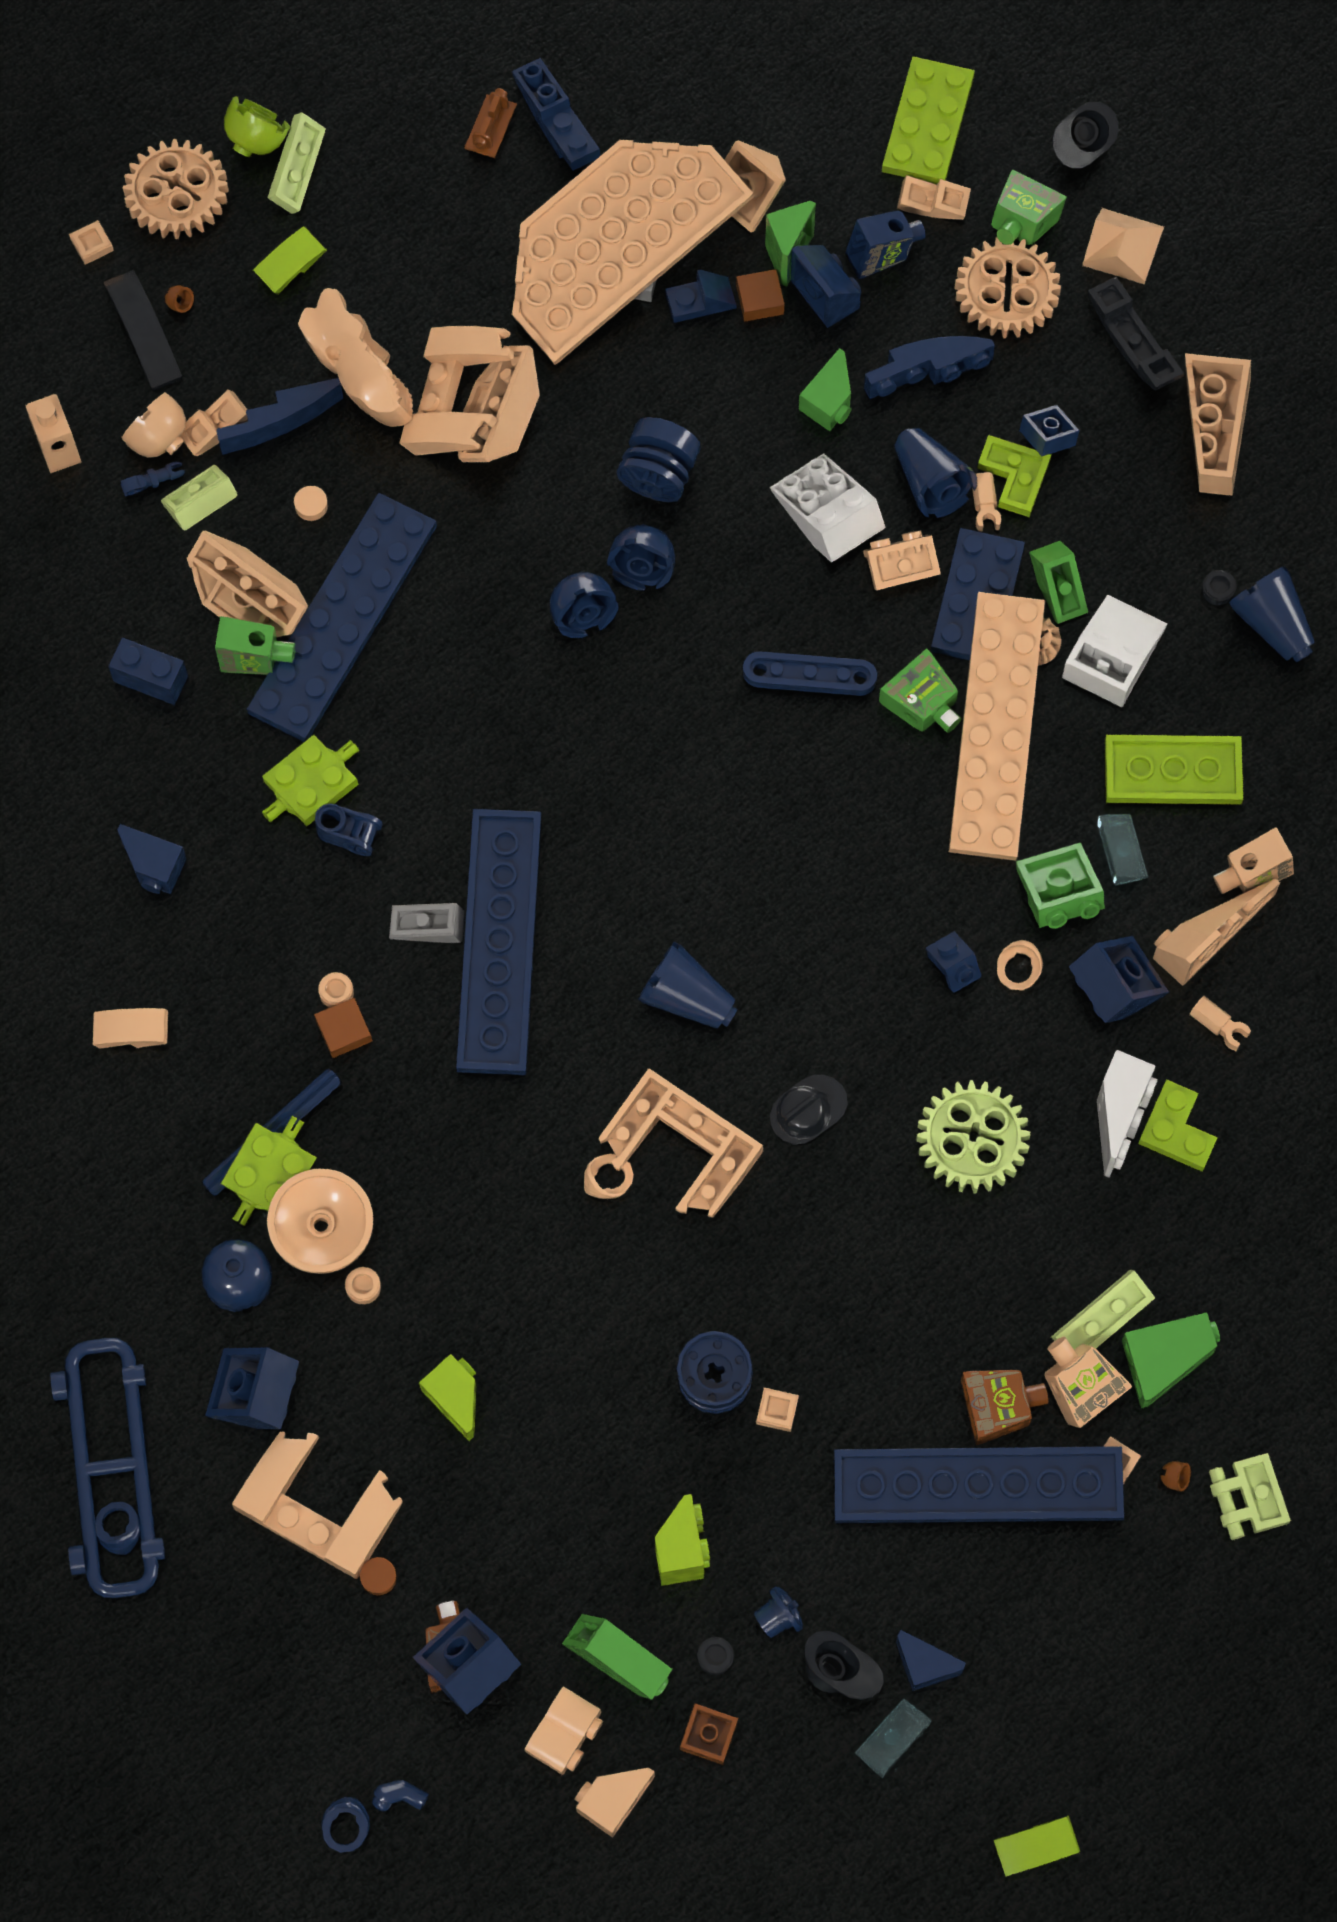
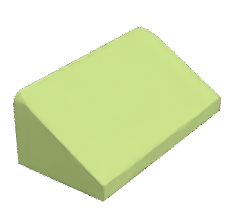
M213 465L164 497L161 502L183 530H187L236 498L237 492L229 477L216 465Z

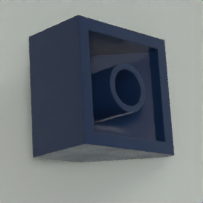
M803 245L792 249L790 280L827 328L859 309L861 288L853 277L848 278L845 274L842 263L836 254H830L824 245Z
M1133 936L1096 943L1069 966L1075 976L1077 985L1085 991L1093 1004L1095 1013L1105 1023L1125 1019L1169 993Z
M267 1347L224 1348L205 1416L257 1429H281L287 1415V1405L292 1387L296 1381L299 1361Z
M468 1608L462 1611L413 1656L421 1668L465 1714L479 1706L496 1687L506 1681L521 1665L501 1638Z

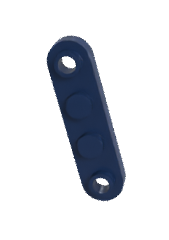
M754 652L745 659L743 664L744 679L748 684L757 688L863 696L872 692L877 682V671L874 665L861 659ZM756 669H763L766 673L758 676L754 671ZM856 677H863L866 681L858 684L854 679Z

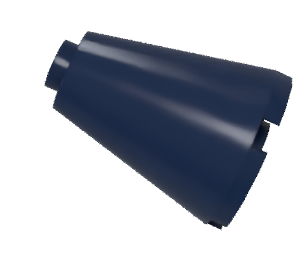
M919 428L906 429L900 433L895 443V450L918 509L923 515L929 517L928 514H934L937 518L955 512L969 500L966 494L972 487L975 491L977 487V476L973 469Z
M1285 566L1260 579L1254 586L1248 590L1245 589L1229 602L1232 609L1286 661L1293 658L1297 663L1313 652L1310 646L1315 641L1290 573Z
M674 941L664 955L665 959L661 961L648 980L638 1000L644 1004L716 1029L721 1024L727 1027L738 1010L733 1007L735 999L680 944Z

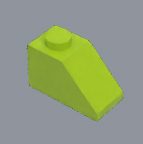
M450 1354L422 1379L419 1384L421 1391L470 1441L474 1437L476 1383L473 1376L476 1372L463 1358L457 1361Z

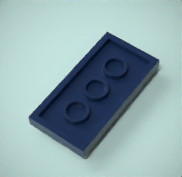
M960 528L931 652L970 660L978 592L1013 596L1025 542Z

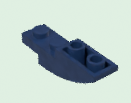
M541 58L512 71L513 77L527 105L559 158L564 157L570 168L575 170L601 156L599 147L571 109L569 98Z
M950 336L925 339L889 350L887 365L865 374L864 389L869 399L878 395L880 397L887 396L894 392L897 387L906 383H918L928 374L934 385L942 381L951 382L965 371L972 368L978 370L987 366L993 360L995 344L992 339Z

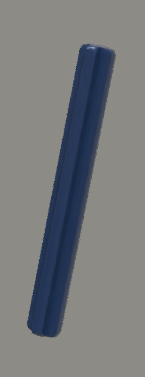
M326 1069L263 1127L271 1132L282 1134L291 1116L297 1118L295 1122L297 1124L298 1120H301L340 1085L339 1077L332 1070ZM242 1145L204 1178L203 1184L211 1194L217 1195L225 1188L220 1183Z

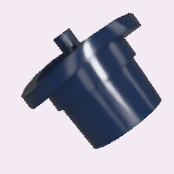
M775 1586L770 1590L772 1598L769 1599V1602L754 1612L758 1623L770 1638L791 1627H794L797 1632L803 1629L802 1620L797 1606H799L797 1601L792 1600L784 1590Z

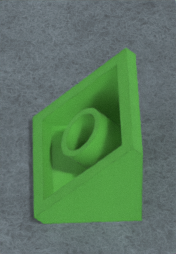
M812 201L766 214L765 247L774 269L777 270L780 284L786 287L791 279L792 249L796 246L809 245L814 236L816 203Z

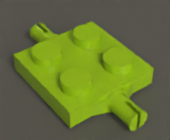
M315 735L311 736L262 776L264 782L275 793L277 798L274 803L262 811L263 815L269 822H273L275 818L286 810L296 815L306 826L311 824L315 820L316 812L321 806L329 803L335 804L359 785L356 777L344 764L350 757L359 752L358 747L349 740L343 747L334 752L326 748Z
M291 1116L282 1134L271 1132L255 1123L220 1183L235 1192L243 1201L232 1218L234 1221L238 1222L245 1210L246 1212L239 1224L246 1226L255 1208L269 1210L275 1193L288 1179L296 1174L310 1170L317 1157L301 1149L294 1141L304 1125L303 1121L298 1120L293 1131H291L297 1120L296 1117Z

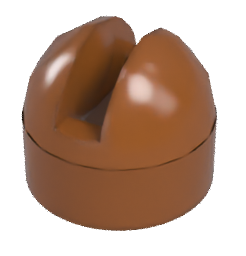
M175 285L169 288L168 293L165 295V302L170 309L185 313L192 307L194 295L190 288ZM177 297L181 299L180 303L177 302Z
M1172 1461L1163 1466L1162 1469L1166 1470L1165 1476L1161 1475L1163 1484L1172 1490L1184 1491L1188 1487L1191 1477L1189 1464Z

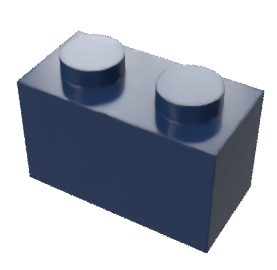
M125 638L121 639L108 666L115 683L175 705L188 678L183 660Z

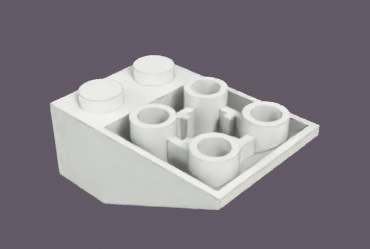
M824 453L770 487L772 493L812 545L831 563L886 528L876 498Z
M1107 595L1069 655L1062 678L1123 707L1166 629L1167 623Z
M1116 1050L1097 1099L1104 1176L1108 1178L1113 1168L1121 1169L1131 1141L1126 1138L1134 1139L1145 1111L1139 1107L1147 1108L1158 1080L1152 1077L1155 1065L1119 1050Z

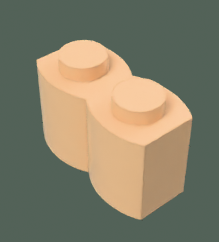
M563 1686L525 1747V1752L561 1775L567 1769L573 1772L584 1752L579 1750L582 1743L587 1737L593 1740L603 1723L599 1719L601 1710Z

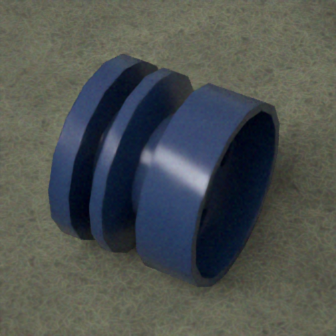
M652 417L639 419L629 440L630 448L624 452L623 461L619 464L616 471L617 477L626 487L644 497L662 502L678 501L683 494L684 485L689 479L687 471L694 467L700 452V442L687 429L671 421Z
M717 1331L699 1334L687 1342L679 1355L677 1366L681 1393L690 1405L702 1412L719 1414L731 1411L740 1405L749 1393L752 1381L750 1355L742 1342L728 1333ZM715 1368L717 1372H724L721 1374V1382L715 1383L714 1379H706L709 1376V1369Z

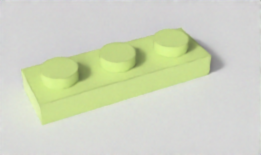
M304 113L296 114L293 117L268 195L270 200L291 214L300 211L326 128Z
M1129 1270L1051 1337L1054 1341L1061 1337H1066L1073 1349L1082 1344L1093 1346L1096 1349L1154 1300L1155 1297L1135 1270Z

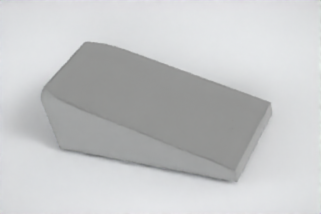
M457 903L392 905L389 938L395 940L461 943L463 938L464 910Z

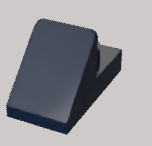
M697 270V282L666 289V298L674 323L737 308L729 278L708 271Z

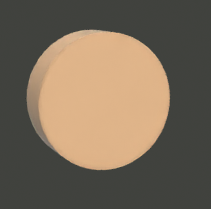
M306 486L295 495V510L302 519L314 521L325 515L328 509L326 494L322 489L316 486Z
M338 972L330 973L320 981L319 995L321 1001L326 1006L333 1007L353 998V985L346 975Z
M360 1267L348 1274L345 1281V1289L348 1297L353 1302L369 1304L379 1296L381 1283L375 1271L370 1268Z

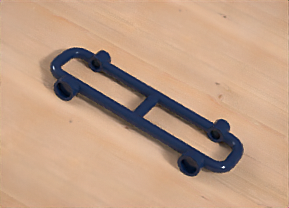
M101 1338L78 1343L69 1351L65 1361V1371L50 1373L53 1400L68 1399L83 1537V1545L68 1547L70 1569L72 1575L86 1574L89 1586L96 1594L104 1598L135 1596L146 1592L154 1585L158 1577V1560L165 1559L163 1538H155L139 1386L146 1385L144 1364L136 1365L133 1349L127 1342L121 1339ZM116 1352L122 1360V1375L132 1457L89 1462L79 1362L82 1357L88 1354ZM134 1471L144 1574L136 1581L108 1584L102 1579L91 1477Z

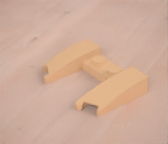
M480 326L431 328L423 356L431 362L418 412L412 414L413 419L404 425L400 439L402 446L415 456L479 449L481 445L473 440L475 433L483 425L493 428L497 418L493 414L452 412L464 366L513 360L514 352L509 347L502 349L501 339L510 336L509 331L504 328Z
M648 1069L599 1136L600 1143L609 1142L617 1157L611 1163L619 1171L657 1122L661 1120L713 1155L675 1208L676 1211L686 1214L688 1207L709 1210L708 1217H714L761 1156L763 1145L651 1069Z
M279 1432L232 1503L234 1510L351 1577L358 1579L362 1566L372 1556L401 1507L402 1499L400 1497L395 1500L391 1498L383 1486V1483L388 1481V1478L379 1470L342 1527L338 1526L285 1495L319 1436L314 1433H307L306 1440L285 1439V1432Z

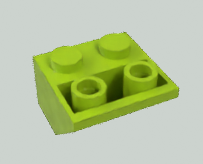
M691 1494L683 1496L655 1536V1552L661 1586L704 1579V1568L710 1567L707 1539H699V1533L704 1532L700 1503L693 1504Z

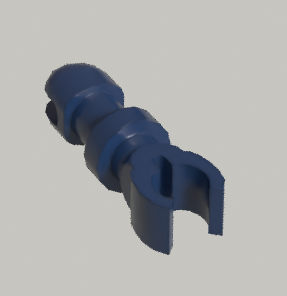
M178 461L166 464L164 468L155 471L151 468L146 470L147 474L132 476L122 480L121 487L125 497L139 493L150 486L153 489L157 488L159 483L170 479L172 481L182 477L185 470L172 471L182 466V463Z

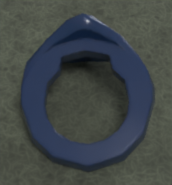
M112 1502L100 1510L95 1520L96 1535L100 1545L111 1553L127 1555L136 1546L140 1537V1521L137 1512L133 1506L125 1502ZM114 1511H125L129 1515V1524L126 1527V1532L119 1536L110 1537L109 1533L104 1531L103 1528L105 1518Z
M344 1797L334 1801L326 1809L321 1823L324 1841L330 1848L340 1853L351 1852L362 1846L368 1835L370 1822L365 1807L358 1799ZM341 1812H349L356 1815V1822L359 1825L357 1838L349 1844L336 1842L330 1833L332 1821Z

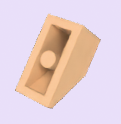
M650 1768L599 1776L593 1784L587 1781L575 1797V1800L579 1802L576 1807L577 1813L611 1837H614L654 1779L655 1772Z

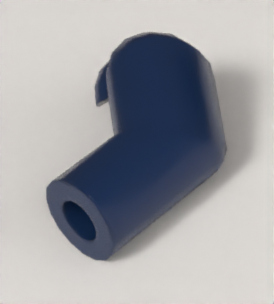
M399 1779L379 1785L374 1791L375 1796L372 1803L380 1811H387L392 1803L404 1801L421 1810L429 1794Z

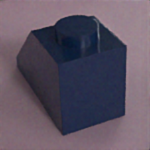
M120 824L118 833L141 886L152 893L159 894L160 891L171 894L187 859L183 846Z

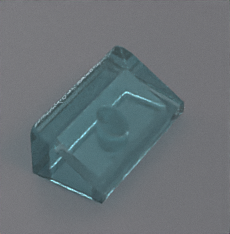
M1131 814L1100 815L1097 824L1114 885L1148 878Z
M903 1699L855 1754L883 1778L926 1730L932 1720Z

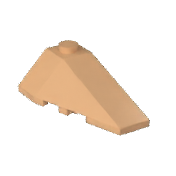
M1276 879L1268 881L1181 923L1172 932L1167 929L1154 943L1157 947L1153 959L1184 986L1276 895L1280 882Z

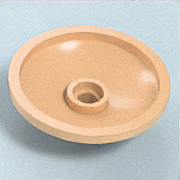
M312 1169L296 1174L277 1190L269 1206L267 1226L270 1240L275 1250L287 1263L305 1272L330 1273L350 1265L363 1253L369 1243L373 1230V1212L366 1193L352 1178L335 1170ZM319 1221H325L328 1227L325 1231L320 1232L315 1229V1224Z

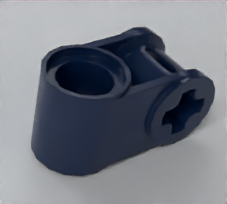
M331 803L321 806L315 815L317 835L322 841L345 848L361 856H371L373 852L371 845L375 834L383 826L381 820L370 814L356 812ZM327 819H336L340 822L335 828H326L322 825Z

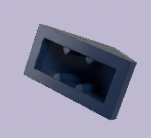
M900 1630L897 1636L896 1644L912 1691L962 1674L966 1665L965 1662Z

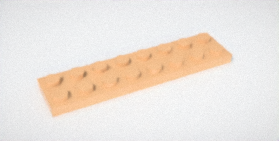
M978 592L949 844V852L1015 861L1017 859L1045 600Z

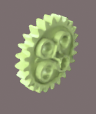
M970 1080L968 1090H963L962 1086L957 1082L953 1094L948 1089L943 1088V1100L935 1096L931 1098V1105L934 1109L924 1107L922 1114L928 1120H919L918 1128L925 1131L917 1134V1142L925 1143V1145L919 1148V1155L930 1156L925 1161L924 1166L925 1168L937 1167L934 1173L935 1179L943 1174L947 1176L946 1187H949L955 1180L959 1182V1192L964 1190L966 1184H971L973 1193H977L979 1184H984L989 1192L992 1189L993 1180H996L1001 1186L1005 1184L1004 1173L1013 1178L1015 1177L1017 1171L1013 1164L1023 1166L1025 1159L1020 1154L1028 1153L1029 1145L1022 1141L1029 1140L1030 1132L1021 1129L1027 1126L1028 1118H1017L1022 1111V1106L1019 1105L1011 1108L1010 1104L1013 1096L1008 1095L1004 1099L1000 1098L1001 1087L998 1086L991 1093L988 1092V1082H984L981 1089L978 1090L975 1088L973 1080ZM955 1111L966 1112L969 1119L966 1122H957L952 1118L951 1114ZM991 1118L998 1119L1003 1124V1128L991 1130L986 1126L985 1122ZM949 1128L952 1132L945 1133L943 1129ZM971 1132L978 1133L976 1142L969 1141ZM1000 1140L1003 1141L1004 1144L1001 1146L994 1141ZM948 1143H955L960 1146L962 1151L957 1155H950L943 1147ZM982 1151H989L994 1154L996 1160L991 1163H984L978 1158L977 1154Z

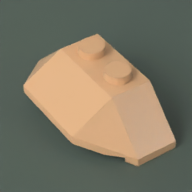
M504 346L502 349L509 347L514 352L513 360L490 363L475 381L463 412L493 414L497 421L493 428L483 425L475 433L473 440L481 445L479 449L458 451V457L462 462H490L518 451L540 396L534 354L530 346Z
M202 531L187 557L202 604L219 617L272 625L275 627L276 636L280 637L294 632L308 608L304 597L295 583L246 547L208 531Z

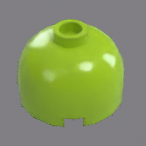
M236 96L233 97L224 117L226 134L235 143L233 149L246 157H251L252 153L258 155L272 153L284 141L291 127L285 120L281 126L275 121L277 114L253 101L245 99L243 104H240Z

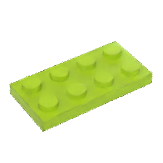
M912 57L883 161L882 172L902 177L907 175L933 184H938L940 179L946 181L975 70Z
M1106 735V803L1242 804L1241 736Z

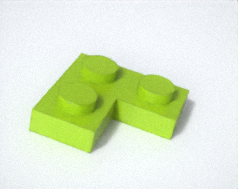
M988 435L977 469L1007 478L999 500V508L1030 517L1051 455L1041 457L1034 449Z
M1166 1079L1138 1144L1203 1172L1218 1137L1186 1124L1199 1093Z

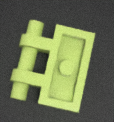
M1268 1453L1234 1462L1232 1467L1236 1477L1226 1479L1222 1467L1209 1471L1213 1483L1210 1485L1213 1497L1218 1498L1223 1513L1220 1519L1223 1527H1227L1231 1540L1245 1536L1241 1523L1244 1521H1251L1254 1533L1290 1523ZM1240 1489L1246 1508L1236 1510L1231 1492Z

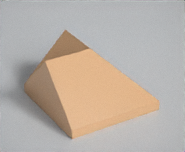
M738 140L735 141L725 161L753 192L754 198L732 215V217L748 231L754 232L786 179L778 156Z
M1102 208L1094 223L1083 266L1145 284L1164 227Z

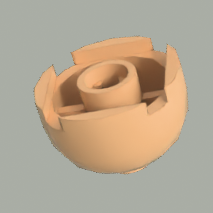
M164 392L147 407L148 410L141 417L138 416L122 436V440L126 445L139 455L158 457L166 451L172 455L184 442L180 437L186 427V417L183 409L175 399Z

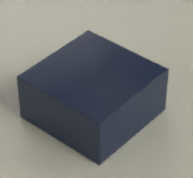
M1058 405L1023 415L1019 430L1041 457L1076 446L1079 429Z

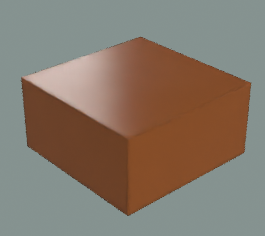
M776 269L736 277V287L744 322L784 315V301Z
M355 998L314 1014L332 1058L372 1042L370 1032Z
M695 1704L680 1750L723 1765L738 1723V1718Z

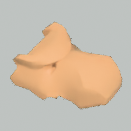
M324 289L318 300L317 307L305 308L298 322L307 343L319 361L330 371L338 374L340 383L347 395L360 409L378 422L390 427L407 424V422L413 419L411 416L413 413L412 395L409 393L408 388L404 386V383L396 375H393L392 371L387 367L390 354L372 339L365 320L360 315L350 314L347 311L345 299L337 289Z

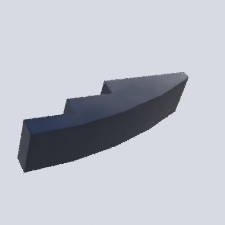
M339 378L276 391L277 404L246 410L248 422L216 429L222 455L256 446L286 434L316 418L343 399Z

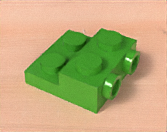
M1081 843L1016 861L1018 875L1028 894V904L1040 928L1044 926L1054 929L1059 928L1068 919L1078 916L1090 919L1095 917L1100 910L1105 909L1104 891Z

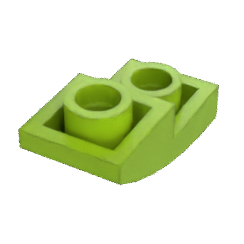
M303 226L274 249L253 270L274 293L279 294L300 272L305 273L325 253L326 249Z
M1069 1816L994 1840L1005 1876L1080 1852Z

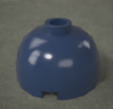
M648 525L631 526L616 536L609 552L607 564L613 569L612 576L615 580L626 587L645 590V585H656L655 589H658L670 581L675 565L674 547L667 535L657 528Z
M579 572L567 576L554 588L550 597L552 619L562 635L570 638L586 637L588 634L584 630L596 625L599 626V631L602 630L614 619L618 611L616 595L602 577L590 572Z
M240 1239L224 1241L215 1246L206 1256L202 1268L203 1287L210 1300L220 1308L233 1312L242 1311V1309H247L251 1306L255 1307L260 1304L268 1295L273 1281L271 1264L265 1253L252 1242Z

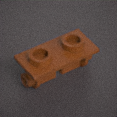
M497 88L495 92L486 95L465 149L492 158L496 157L517 106V103L508 101L505 90Z

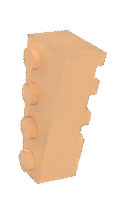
M1185 353L1186 379L1199 492L1232 496L1251 382V360Z

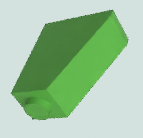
M1207 1313L1124 1334L1122 1344L1141 1408L1151 1405L1213 1355L1217 1347L1216 1343L1220 1342V1335L1215 1321L1210 1322Z
M582 1614L562 1643L568 1649L640 1697L652 1700L654 1696H658L664 1691L669 1682L667 1677L672 1671L669 1666L604 1618Z

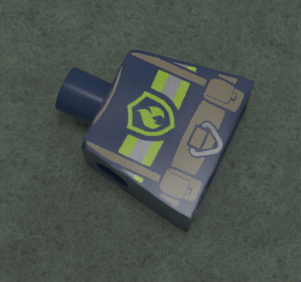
M899 210L857 219L845 254L858 279H862L905 261L912 243L925 239V229L919 220L908 223L903 212Z

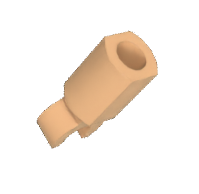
M990 472L976 473L977 487L975 491L973 490L975 509L979 512L976 518V528L978 532H982L983 521L991 519L995 524V530H1000L1001 515L996 510L998 505L993 474Z
M1205 996L1198 1001L1190 1012L1193 1018L1218 1036L1220 1034L1223 1036L1226 1046L1231 1050L1237 1051L1240 1043L1232 1037L1233 1033H1241L1246 1038L1250 1035L1251 1030L1246 1024L1230 1020L1231 1016Z

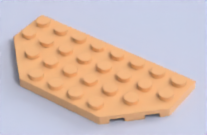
M619 140L520 224L515 299L512 310L513 317L553 364H558L753 199V192L712 145L683 146L679 145V143H636L633 140Z

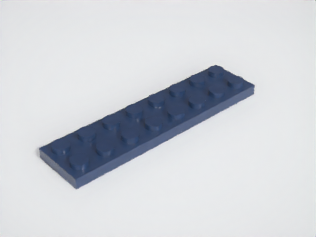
M381 493L377 494L288 642L295 643L293 663L280 661L274 663L273 673H268L247 708L249 715L303 742L310 738L437 527L436 520Z
M473 809L457 1072L526 1075L541 832V812Z
M1122 1446L834 1450L835 1523L1124 1520Z

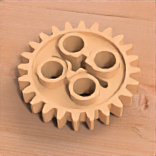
M173 139L171 147L167 148L165 143L160 141V150L156 151L149 146V156L146 157L139 153L137 155L139 165L135 163L129 164L132 174L124 175L127 185L123 186L124 195L126 196L124 198L126 207L130 208L129 211L132 219L137 218L139 227L142 228L148 224L150 234L160 229L162 238H165L169 231H173L175 239H179L181 231H185L189 237H192V228L196 227L199 231L204 232L203 222L206 221L212 225L215 223L212 213L222 215L223 212L220 204H227L225 193L229 192L226 172L222 170L221 161L214 160L211 150L203 154L201 144L191 149L190 141L187 140L183 147H178L177 140ZM168 168H176L171 172H165ZM196 181H204L200 185H192ZM152 193H159L156 197H148ZM180 206H187V207H188V208L185 209V210H181V211L176 210V209H177L178 207H180Z
M996 238L995 246L991 247L989 243L984 241L982 252L973 248L972 258H963V267H958V279L955 281V289L958 290L956 292V301L962 302L960 305L961 313L970 311L967 320L969 323L977 319L979 320V331L987 325L990 327L991 336L999 329L1002 330L1003 338H1006L1009 330H1013L1018 338L1022 328H1025L1031 334L1033 333L1034 323L1043 327L1044 317L1052 318L1053 308L1058 306L1059 298L1057 296H1060L1061 286L1058 285L1060 274L1053 273L1056 266L1055 262L1046 263L1048 258L1047 252L1040 255L1036 254L1038 245L1035 244L1030 249L1025 248V239L1017 246L1014 245V242L1011 245H1003ZM1007 263L1012 264L1009 312L1004 311ZM989 269H993L998 271L999 273L989 274L986 271ZM1022 271H1025V272H1029L1031 275H1030V276H1021V275L1018 274V273H1019V272H1022ZM987 298L995 299L997 302L991 304L987 303L984 300ZM1024 300L1030 304L1023 306L1018 304L1017 301Z

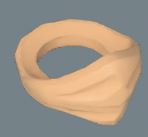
M1019 940L1005 947L997 961V975L1000 982L1010 990L1023 991L1032 987L1040 977L1043 968L1041 953L1034 944L1027 940ZM1017 953L1030 957L1032 965L1030 977L1021 983L1012 982L1005 974L1006 964Z
M607 1154L594 1158L587 1165L584 1173L585 1192L590 1196L601 1199H614L622 1196L631 1186L634 1174L630 1163L627 1161L621 1168L624 1172L625 1180L619 1187L602 1189L594 1177L597 1175L598 1169L603 1165L612 1164L611 1161L617 1157L615 1154Z

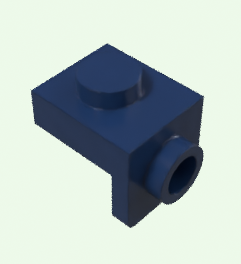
M955 931L926 947L928 957L945 975L948 987L952 992L962 989L981 977L975 953Z

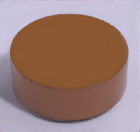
M376 1557L368 1560L362 1566L360 1580L364 1589L370 1594L384 1595L395 1586L397 1574L390 1561L385 1558Z

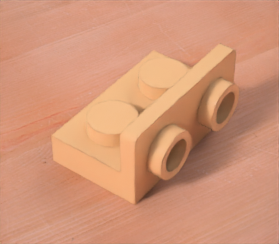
M918 530L902 534L903 541L890 543V539L885 538L870 542L871 548L863 550L864 557L868 559L874 589L880 590L940 575L932 535L922 536V531Z

